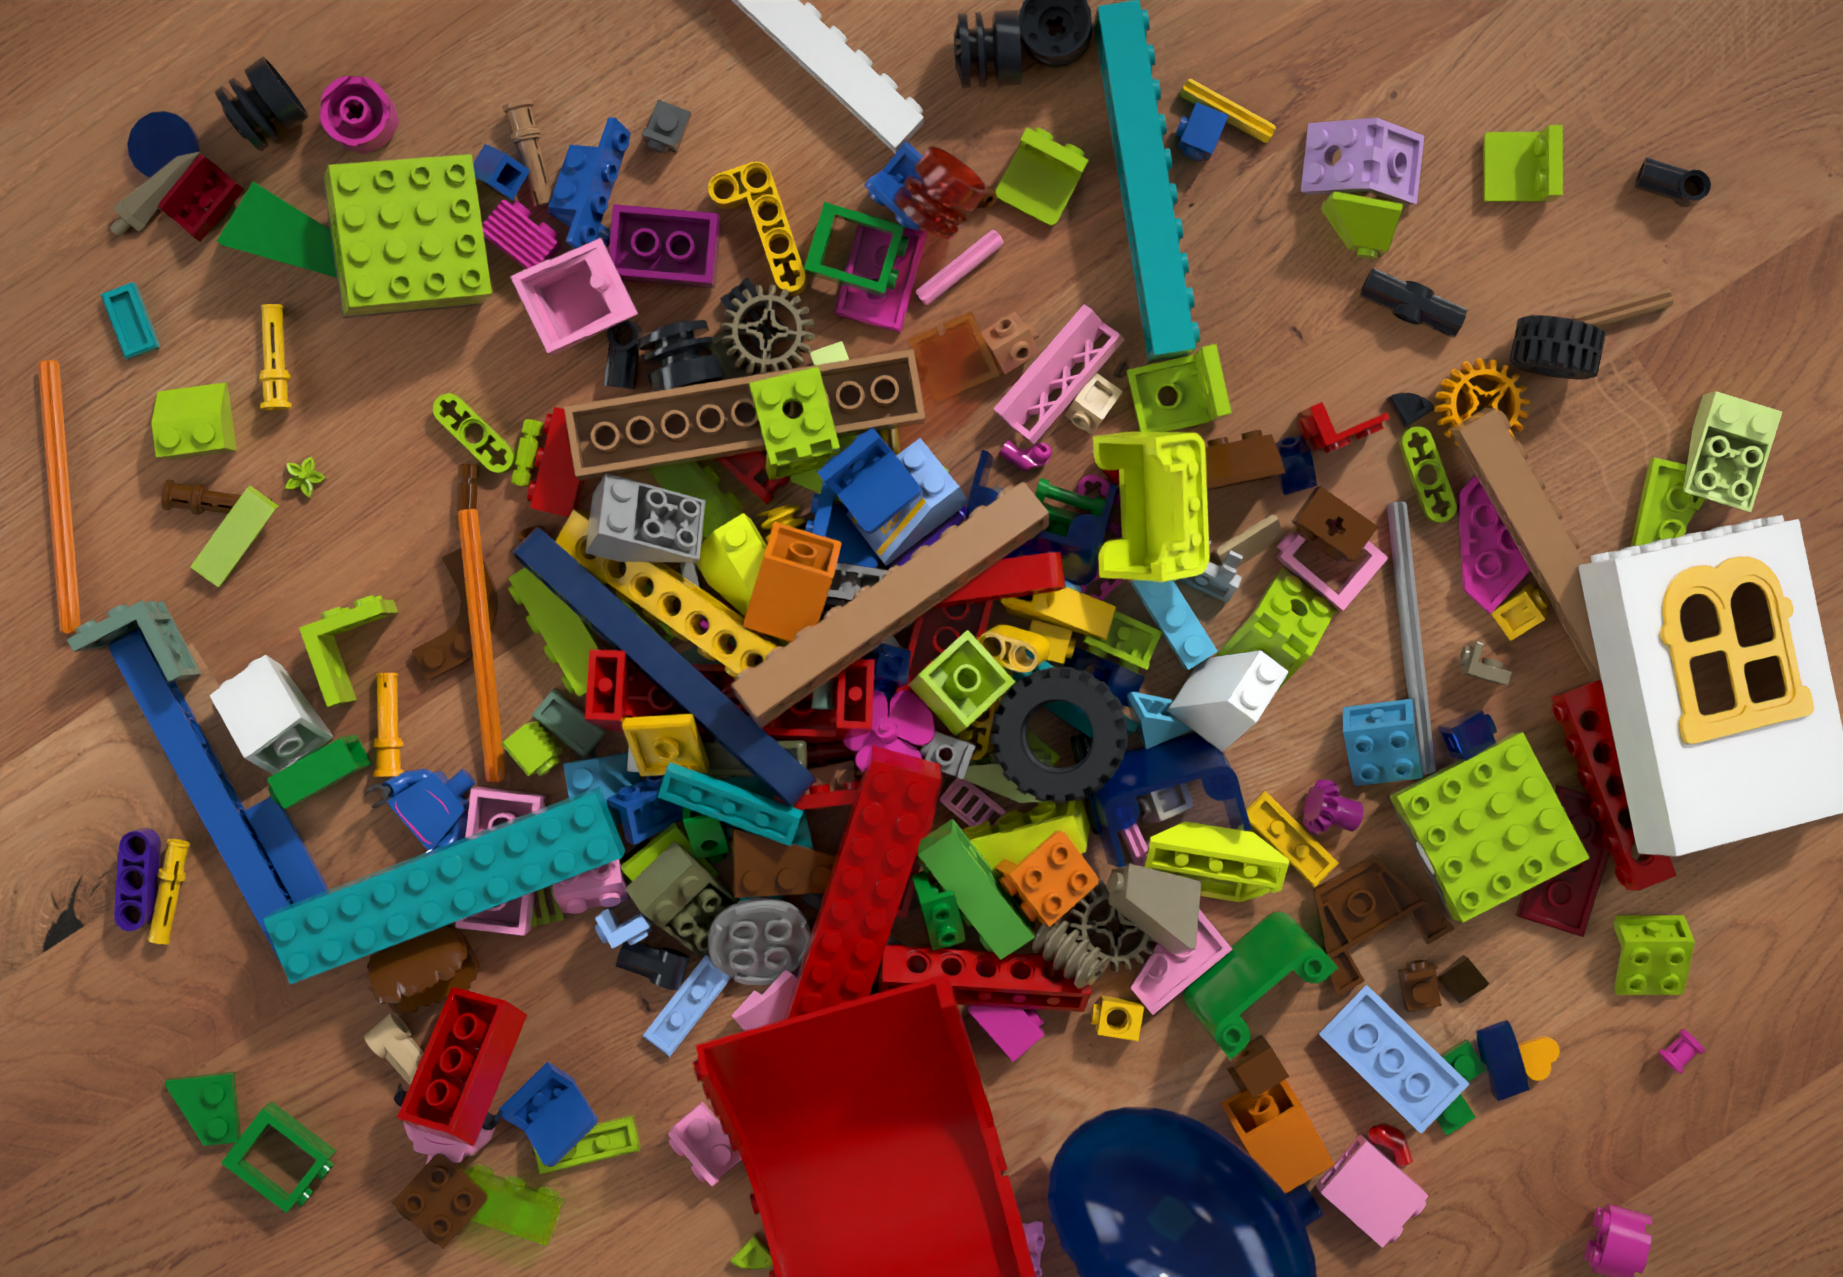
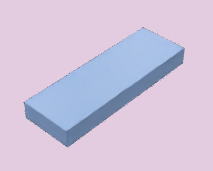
M706 954L643 1034V1037L670 1057L732 977L722 972L719 968L714 967L709 954Z

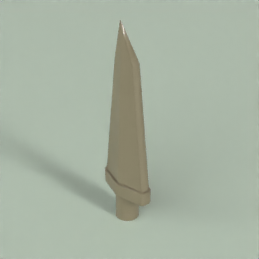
M200 152L175 157L121 202L119 201L113 209L120 217L110 226V229L119 237L131 226L141 232L157 211L158 203L189 168Z

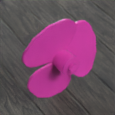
M873 690L872 731L854 738L844 739L843 741L848 749L858 752L856 764L862 772H864L872 745L922 759L919 750L907 742L923 746L932 741L935 735L933 715L921 698L910 691L904 690L899 691L891 698L888 717L886 696L878 690Z

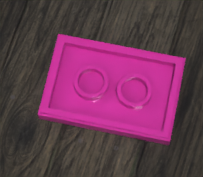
M858 225L845 272L879 282L893 235ZM905 228L904 236L909 237V242L904 257L897 256L894 269L899 270V275L894 291L887 289L884 298L842 285L834 315L901 333L928 232Z

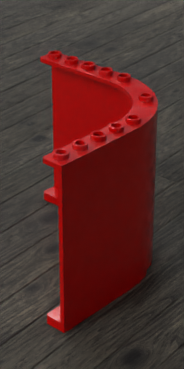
M948 974L696 1045L698 1059L693 1061L696 1079L698 1082L702 1081L705 1097L707 1100L711 1099L714 1115L716 1118H720L724 1135L728 1134L732 1151L739 1152L754 1192L750 1194L752 1209L755 1215L760 1213L774 1268L769 1271V1277H1036L1009 1175L1002 1176L1001 1171L1008 1170L989 1101L987 1095H985L980 1071Z

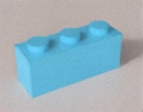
M1132 580L1129 582L1158 629L1162 631L1163 637L1184 669L1189 670L1218 652L1173 580L1165 582Z

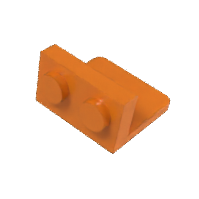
M1059 830L1052 833L1020 863L1016 864L1003 859L994 867L1002 877L998 880L1001 887L1010 896L1015 894L1021 902L1018 906L1021 913L1030 922L1035 920L1048 927H1051L1088 894L1099 881L1098 876L1069 837Z

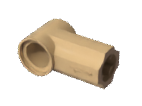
M391 1012L368 1031L364 1038L372 1051L379 1057L386 1058L410 1085L424 1052L410 1037L411 1031L406 1023L397 1014Z

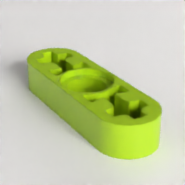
M446 393L440 395L435 400L433 413L436 419L487 469L503 474L509 472L514 467L516 454L513 448L462 398ZM456 401L455 411L461 417L465 418L467 413L471 415L470 418L465 419L459 425L458 430L454 426L458 425L459 422L454 417L447 415L444 418L443 416L446 411L443 407L445 402L453 404ZM472 424H479L484 430L483 439L478 443H470L465 436L466 429ZM492 437L495 439V442H492L490 445L499 452H502L504 449L507 452L504 456L507 461L504 466L499 463L493 465L492 462L495 458L488 450L485 449L482 455L479 453L480 449L489 444Z
M1416 426L1407 429L1399 439V447L1423 514L1433 523L1447 522L1455 515L1457 504L1431 433L1424 427ZM1412 433H1415L1417 438L1423 437L1425 443L1420 445L1421 453L1423 456L1430 453L1431 459L1419 461L1414 465L1412 459L1418 458L1419 454L1416 448H1409L1408 442L1412 440ZM1424 465L1434 467L1437 472L1436 481L1431 485L1423 484L1419 479V470ZM1442 486L1443 491L1436 494L1440 502H1446L1448 508L1443 510V517H1441L1439 512L1433 513L1431 511V507L1436 505L1433 494L1426 497L1424 491Z

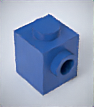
M1196 102L1190 117L1183 116L1179 123L1175 136L1181 139L1177 148L1184 150L1182 154L1192 160L1202 161L1203 158L1209 160L1229 115Z
M484 144L473 163L475 179L511 200L514 199L530 172L528 168L506 153L487 144Z

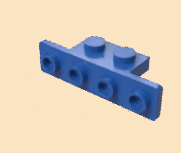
M613 117L607 119L598 147L569 145L548 206L554 213L575 215L566 239L573 249L597 240L598 230L603 215L608 208V201L614 183L618 178L622 159L629 146L630 131Z

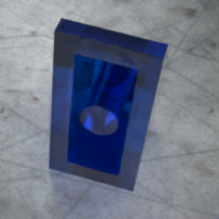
M1077 647L1074 648L1071 659L1066 658L1063 667H1071L1075 670L1093 674V677L1108 685L1113 695L1117 696L1120 703L1126 707H1129L1127 695L1131 691L1138 693L1145 678L1138 673Z
M1473 710L1438 725L1452 758L1468 760L1496 743L1493 735L1497 733L1496 726L1489 714L1485 715L1483 710Z

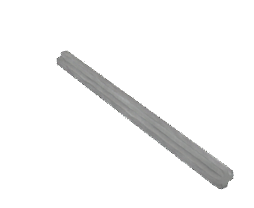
M1391 502L1387 505L1407 697L1413 701L1415 733L1424 775L1434 773L1436 767L1408 510L1406 502Z

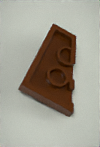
M732 826L733 895L735 898L825 893L836 854L799 844H791L789 846Z

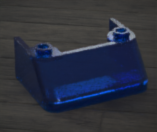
M981 451L968 499L965 521L968 520L969 515L976 508L982 505L987 507L997 500L998 493L986 487L994 459L989 451ZM1110 484L1102 517L1091 514H1083L1076 517L1069 527L1067 537L1041 531L1003 559L1058 552L1061 553L1065 581L1078 586L1090 584L1098 574V556L1101 547L1108 537L1120 492L1118 485Z
M1196 732L1172 738L1149 749L1143 746L1125 751L1124 758L1113 777L1099 791L1089 795L1107 864L1116 867L1126 866L1117 831L1130 828L1136 823L1139 816L1137 796L1200 778L1205 793L1211 799L1224 801L1231 829L1251 830L1237 775L1224 752L1220 751Z

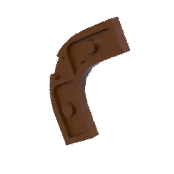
M461 548L442 557L459 592L461 599L460 614L454 625L444 634L412 650L427 681L456 668L473 657ZM483 559L491 631L497 615L498 597L494 580Z

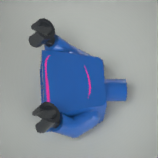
M425 768L404 771L398 776L385 781L382 785H373L365 792L364 796L370 792L378 793L380 801L371 807L378 808L387 801L390 807L428 850L427 852L465 838L469 802L463 795L476 782L463 768L451 779H448L441 770L433 773Z

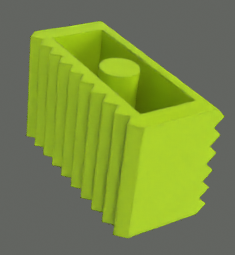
M539 721L524 724L501 743L527 776L535 773L539 776H542L544 773L547 774L561 762L558 756L562 753V748L558 747V742H553L554 737H549V732H545V727L540 726Z

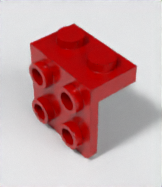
M1320 402L1298 413L1300 420L1297 421V426L1303 439H1309L1314 451L1324 448L1327 454L1352 443L1349 436L1353 434L1359 440L1384 429L1381 422L1390 418L1386 412L1336 434L1323 402Z

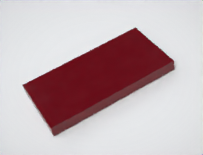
M1556 785L1554 792L1586 850L1589 859L1522 892L1515 916L1584 937L1610 853L1606 850L1602 841L1604 832L1600 822L1591 813L1589 805L1591 802L1590 796ZM1621 811L1620 814H1619V817H1618L1619 823H1620V819H1621V816H1622L1623 811Z

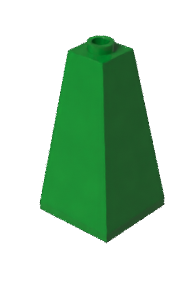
M252 182L216 242L223 246L337 278L330 229L260 185Z

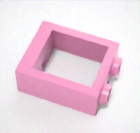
M1336 519L1329 521L1336 528L1338 521ZM1290 531L1277 545V548L1281 551L1275 557L1317 594L1325 598L1337 611H1344L1388 559L1384 553L1368 541L1362 549L1367 556L1340 588L1334 592L1292 556L1306 540L1296 533L1294 535Z

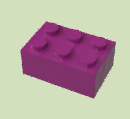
M613 204L609 255L622 281L715 289L721 219L718 213Z

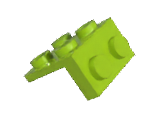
M1035 127L1034 131L1026 128L1020 139L1019 147L996 189L997 199L1048 226H1054L1057 224L1087 166L1088 159L1083 157L1085 153L1078 147L1068 143L1064 147L1052 141L1054 136L1038 127Z

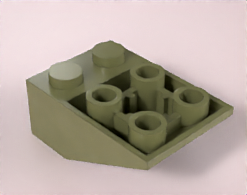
M676 841L625 888L643 915L701 958L709 951L708 934L714 920L725 909L740 902V899L735 898L733 892Z

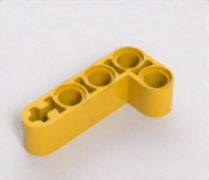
M756 161L713 176L708 184V193L717 207L726 210L749 203L779 290L782 292L783 289H787L789 296H796L802 293L806 288L807 276L769 167L762 162ZM757 172L767 176L766 183L760 188H754L748 184L750 176ZM721 184H731L734 187L731 197L720 199L716 196V190ZM766 205H773L778 209L777 216L771 221H765L759 217L760 210ZM782 237L788 240L789 247L786 252L776 254L771 251V243L776 238ZM789 261L793 274L800 275L795 279L796 285L790 286L788 282H782V280L786 279L782 263Z
M997 625L978 638V642L1011 678L1013 670L1024 673L1030 672L1044 663L1050 655V645L1043 636L1009 625ZM993 637L1000 641L1002 650L996 648L993 643ZM1025 646L1033 651L1034 660L1026 655ZM1009 689L988 707L990 714L983 712L960 733L959 739L975 744L970 760L981 759L994 749V744H991V733L993 732L994 725L992 720L994 713L999 708V702Z

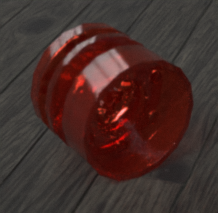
M930 146L915 165L916 171L921 178L912 175L908 176L904 180L905 187H900L894 194V198L898 206L919 226L942 239L952 240L959 231L957 226H962L967 221L962 209L968 211L975 210L987 194L988 188L981 177L960 159L939 147Z

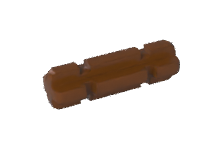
M460 464L458 466V478H461V483L457 484L456 511L476 509L478 484H475V479H478V466L475 464ZM456 516L455 527L457 530H459L458 516Z

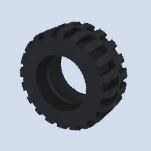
M1071 667L1042 669L1019 680L1004 694L999 702V708L994 713L992 720L994 725L993 732L991 733V744H994L995 749L993 755L996 764L1000 763L1004 771L1002 774L1007 781L1011 780L1018 786L1017 790L1024 795L1028 793L1035 796V800L1042 802L1055 801V804H1064L1072 800L1079 801L1104 787L1119 768L1128 742L1126 715L1123 714L1122 705L1118 697H1115L1109 690L1110 687L1103 681L1101 682L1093 677V674L1075 670ZM1057 701L1071 703L1080 708L1090 720L1093 730V741L1087 755L1077 764L1064 768L1052 767L1042 763L1032 753L1027 741V727L1032 715L1041 706Z

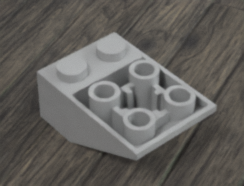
M606 473L593 492L585 553L618 562H698L700 559L706 500Z

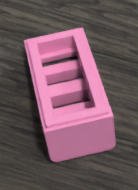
M958 777L953 779L939 797V802L970 827L988 820L994 812L1000 815L999 818L1007 813L973 783ZM965 786L968 791L955 805L951 800ZM975 794L979 799L966 814L961 809ZM986 803L989 808L977 822L974 821L972 817Z

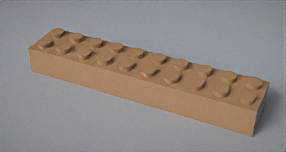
M914 349L565 406L564 410L575 476L582 481L604 477L606 473L618 475L766 450L749 383L818 366L837 438L866 433L872 427L877 432L924 424L926 418ZM790 401L783 406L782 411L786 417L796 419L802 415L803 408L798 402Z

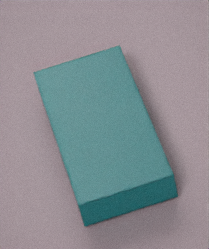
M131 282L100 294L125 359L130 360L161 348L136 283Z

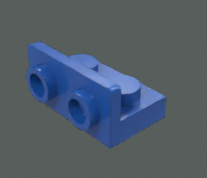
M664 775L647 776L646 780L635 785L623 787L619 790V793L608 798L609 806L620 810L625 839L633 845L661 832L674 822L676 824L683 820V806L658 798Z

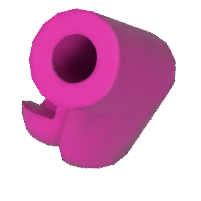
M1007 440L999 452L1000 456L1023 471L1045 466L1050 461L1052 454L1050 446L1046 443H1037L1036 446L1022 450L1009 440Z

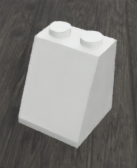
M1261 650L1207 658L1196 665L1167 711L1223 752L1258 721L1289 671Z
M267 655L252 661L245 670L234 678L223 682L219 689L209 695L243 757L273 775L312 754L334 738L284 667Z

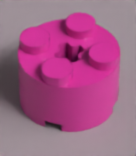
M343 76L330 83L322 94L319 113L321 124L326 132L345 148L360 154H366L386 145L394 135L399 124L395 104L391 97L373 80L359 76ZM360 109L363 114L362 117L359 119H357V116L355 114L356 110Z
M1607 1204L1604 1208L1597 1206L1592 1226L1597 1228L1595 1240H1588L1584 1254V1260L1589 1261L1592 1272L1608 1277H1635V1272L1642 1274L1648 1259L1652 1238L1651 1234L1645 1233V1225H1652V1217L1611 1204Z

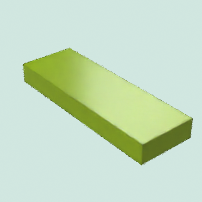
M252 486L247 487L190 568L219 588L279 506Z
M634 1115L597 1123L553 1167L544 1165L535 1149L534 1152L539 1173L543 1174L640 1151L641 1144Z

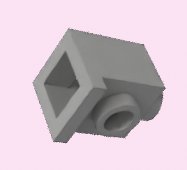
M935 731L934 738L930 743L922 746L920 754L922 757H925V760L940 764L942 772L964 779L975 744ZM947 747L952 750L953 756L950 760L944 761L939 757V751L942 748Z

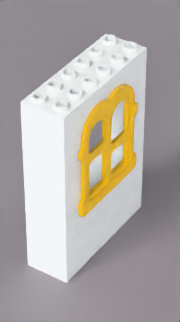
M1783 515L1764 519L1744 521L1737 525L1717 527L1710 531L1690 533L1674 539L1669 538L1654 541L1651 544L1623 548L1620 551L1591 555V563L1578 565L1639 854L1679 856L1843 813V728L1799 519L1784 521ZM1744 582H1751L1758 585L1766 596L1774 638L1770 642L1742 648L1738 644L1731 611V597L1738 585ZM1693 594H1702L1713 602L1720 625V632L1717 636L1693 642H1687L1684 639L1680 622V609L1687 597ZM1721 650L1725 653L1735 697V707L1731 710L1703 716L1699 712L1689 661L1694 656ZM1776 656L1781 665L1786 691L1785 695L1754 704L1749 698L1744 665L1750 661Z

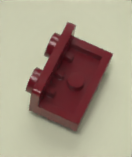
M200 154L158 203L157 207L176 221L193 238L201 242L244 191V188L203 154Z

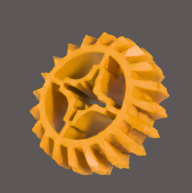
M1482 358L1476 359L1473 367L1468 361L1461 363L1462 373L1456 368L1450 370L1449 374L1453 381L1443 379L1440 382L1447 392L1439 391L1435 395L1438 400L1444 401V404L1435 406L1434 411L1445 413V417L1439 419L1437 424L1441 426L1448 423L1450 426L1444 435L1446 437L1452 436L1450 429L1475 415L1476 413H1472L1480 404L1479 400L1492 396L1484 408H1496L1498 412L1499 400L1505 395L1507 401L1506 417L1511 425L1508 431L1514 440L1515 437L1511 430L1520 432L1524 428L1517 419H1526L1529 416V413L1520 410V406L1530 404V400L1528 398L1520 399L1519 393L1526 391L1527 387L1526 385L1516 387L1514 384L1520 378V375L1515 373L1507 377L1506 375L1509 371L1507 364L1502 365L1496 371L1497 361L1494 359L1489 360L1485 368ZM1471 378H1485L1496 383L1497 386L1486 392L1482 391L1477 385L1472 386L1468 380ZM1461 389L1463 391L1462 397L1466 401V408L1459 417L1456 400Z

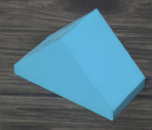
M1132 691L1127 695L1131 719L1139 724L1136 732L1146 749L1192 730L1167 711L1173 702L1172 699Z

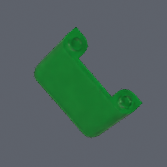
M1278 911L1267 915L1231 946L1232 950L1184 989L1183 996L1187 1007L1230 1060L1247 1046L1250 1039V1029L1239 1015L1288 973L1294 970L1305 982L1313 984L1320 983L1338 969L1330 957L1287 913Z

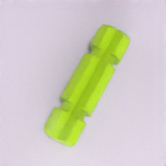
M525 419L523 423L522 433H524V437H520L515 460L517 469H513L511 482L514 485L529 487L532 481L533 474L530 472L531 468L534 469L540 444L537 439L538 436L541 437L543 423L540 421Z

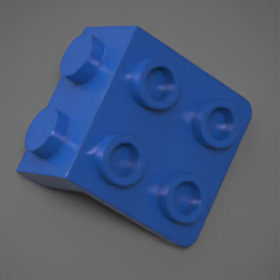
M905 142L882 171L870 177L864 184L869 190V196L876 203L882 206L886 205L895 213L896 220L907 229L913 228L914 230H919L934 219L959 188L908 142Z
M873 427L866 433L857 436L848 448L839 455L830 458L825 466L817 472L824 482L838 495L868 534L875 533L922 493L920 485Z
M823 481L821 494L814 493L810 513L816 514L815 520L807 521L805 531L842 542L837 563L877 569L879 556L846 515L849 511L848 508L843 505L834 504L836 493Z
M549 1062L544 1064L498 1109L503 1111V1119L525 1131L541 1161L548 1167H553L595 1127L598 1121L597 1116L573 1077Z

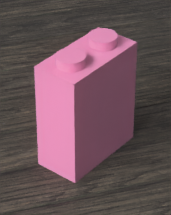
M1361 1134L1337 1159L1335 1165L1329 1168L1315 1184L1322 1195L1382 1248L1388 1242L1393 1243L1401 1235L1404 1223L1410 1217L1414 1218L1422 1212L1426 1206L1425 1200L1429 1197L1415 1181Z

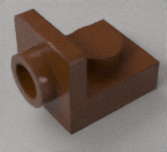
M1415 960L1406 963L1407 968L1398 969L1404 1006L1407 1012L1442 1006L1436 975H1439L1438 967L1432 963L1428 964L1427 960Z

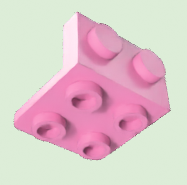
M620 859L552 884L553 897L563 914H579L588 908L598 906L613 907L622 901L630 900V896L625 890L628 885L621 873Z

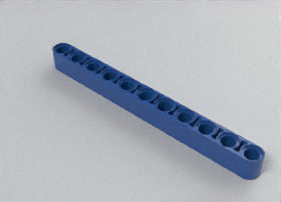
M138 627L109 643L110 652L280 962L263 919L272 911L293 904V901L244 813L245 807L176 681L168 682L141 628Z

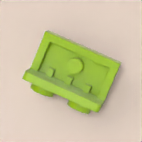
M1115 611L1106 640L1084 635L1082 642L1089 644L1088 652L1106 659L1109 653L1120 658L1119 666L1137 673L1140 667L1148 670L1149 661L1162 631Z

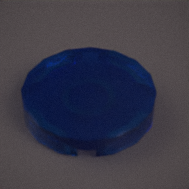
M166 111L152 112L140 118L131 129L127 142L129 157L135 168L148 178H151L175 157L200 151L198 136L192 125L179 115Z

